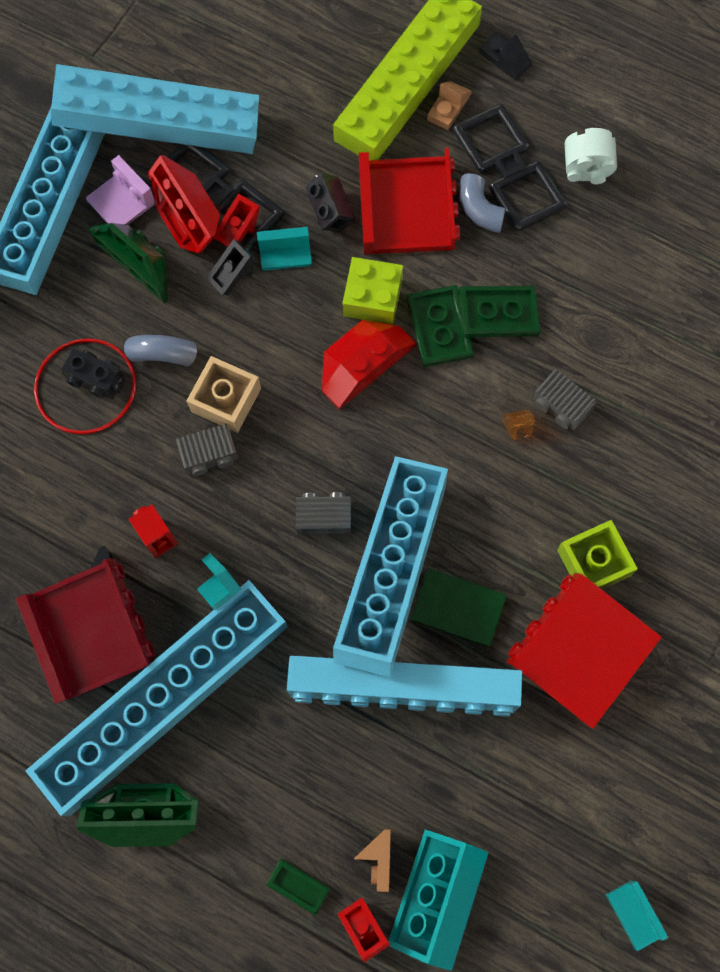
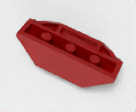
M160 155L148 172L149 179L152 180V192L156 209L180 248L202 253L215 236L220 213L195 174L168 157Z
M362 320L324 351L322 392L340 410L413 349L417 343L399 325Z

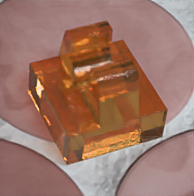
M528 409L502 414L503 424L513 440H517L516 432L520 427L524 428L525 436H532L535 420L534 414Z

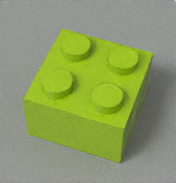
M352 257L342 303L343 317L394 325L403 279V265Z
M612 520L563 541L557 549L570 575L581 573L600 589H605L632 576L637 570Z

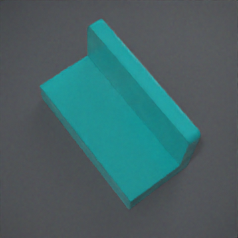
M308 227L257 232L261 268L263 271L312 265Z
M209 553L201 560L213 576L197 590L210 606L216 610L239 592L241 588L229 572Z
M630 880L605 894L636 951L657 940L664 941L668 939L664 928L637 881Z

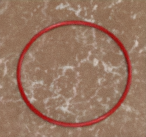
M90 338L70 341L50 353L41 364L34 383L35 401L43 417L54 427L72 434L96 433L115 424L128 411L136 391L135 371L124 352L109 342ZM78 343H99L117 351L129 366L132 375V391L128 403L115 419L99 428L81 431L62 427L50 419L41 406L38 396V384L41 373L48 361L62 349Z

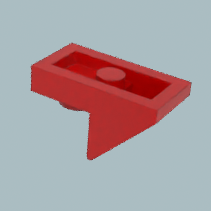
M238 194L217 227L213 239L227 248L233 239H237L241 243L247 232L251 235L255 232L260 206Z
M360 898L338 913L364 963L390 946L386 935L363 898Z

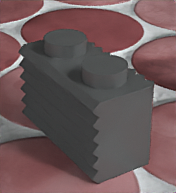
M557 369L539 386L533 396L534 403L539 410L544 413L550 412L556 417L555 421L564 429L570 428L572 431H575L589 415L597 402Z
M227 424L176 439L187 475L200 476L207 473L209 468L215 466L226 468L233 465L234 460H238Z
M309 492L303 493L302 497H296L297 534H351V496L345 497V493L333 492L329 494V497H318L317 493Z

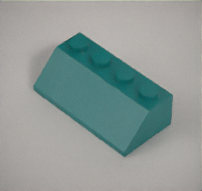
M425 829L389 938V947L429 965L452 971L489 852Z

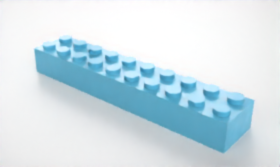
M249 580L240 587L241 590L218 609L208 614L26 770L60 816L70 817L81 807L82 801L88 798L91 799L288 628L285 620Z

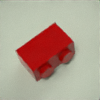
M152 504L148 507H140L133 513V517L128 519L155 559L178 545V542Z

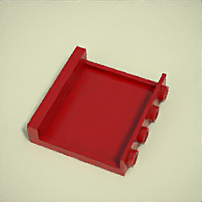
M445 148L443 157L369 160V152H359L364 255L454 250L455 240H460V227L455 225L454 218L458 217V203L453 202L452 196L456 195V180H451V173H454L455 165L454 158H449V148Z
M574 573L573 575H567L561 582L559 588L562 590L556 598L551 597L542 608L544 613L538 621L534 619L526 628L525 633L527 636L521 643H515L508 652L510 658L507 663L517 670H522L524 676L572 712L584 724L593 729L662 637L583 574Z

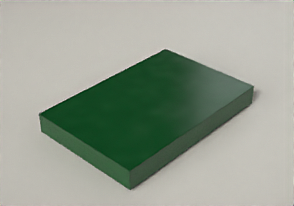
M457 285L407 294L408 306L423 367L474 357L470 337H463Z
M535 286L459 287L458 295L463 337H536L540 335Z
M428 568L410 621L489 648L507 595Z

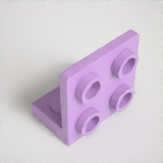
M118 155L111 161L115 170L113 177L88 195L86 200L107 224L129 225L155 205V201L149 186Z

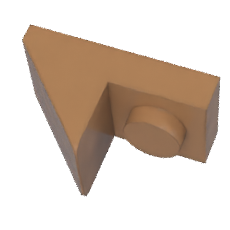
M452 81L442 83L440 85L439 97L429 111L427 121L449 131L472 91Z
M384 830L354 858L378 860V866H372L371 884L377 885V891L389 892L391 830Z

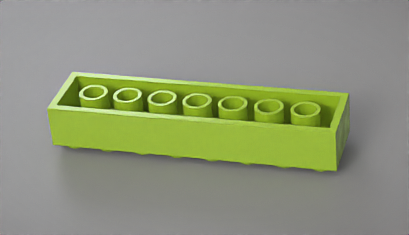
M428 0L334 122V141L359 155V152H369V160H379L478 28L482 6L472 0Z

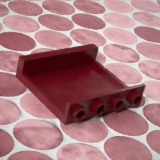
M104 559L102 564L33 594H24L15 598L55 704L65 702L143 669L155 660V649L152 643L146 639L143 631L145 630L144 621L135 611L133 605L135 604L134 595L129 588H126L123 580L125 577L123 567L119 562H116V559Z

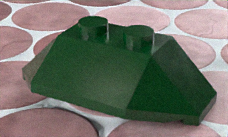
M108 223L92 226L89 229L97 245L163 304L168 301L166 255L157 245L151 246L148 243L147 237L140 230L134 231L129 225Z
M174 783L116 784L100 792L91 800L88 798L81 802L77 830L111 847L171 846L196 829L199 802L198 799L191 797Z

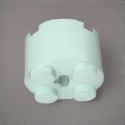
M589 128L585 129V134L577 136V132L567 137L565 140V161L568 180L572 182L591 181L592 184H602L606 181V177L616 171V141L609 130Z

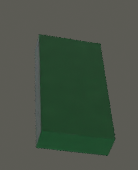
M282 858L279 859L265 884L315 916L331 889Z

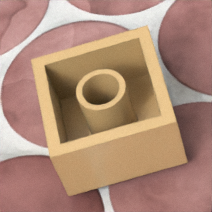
M211 356L186 402L192 413L219 425L227 424L230 430L238 433L261 390L260 381L257 376Z

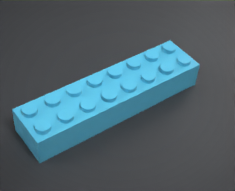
M56 64L51 105L52 126L253 154L257 136L259 95Z
M50 108L0 222V285L37 295L105 133L52 126Z
M395 456L333 647L334 663L391 677L446 489L447 468Z
M289 657L287 692L297 703H312V699H322L323 704L340 705V701H351V706L368 707L370 702L380 703V708L397 709V704L408 705V710L425 711L426 706L437 707V712L452 713L455 708L465 709L466 714L477 715L482 714L484 710H492L495 716H510L511 713L521 706L522 670L395 662L391 677H386L334 663V658Z

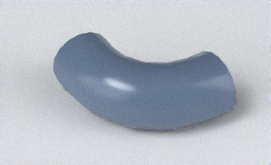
M470 173L464 174L459 184V200L466 216L477 226L500 233L505 208L493 205L485 198V180L483 177Z
M146 334L128 338L124 345V352L127 358L133 362L163 361L188 367L196 358L197 347L193 341Z

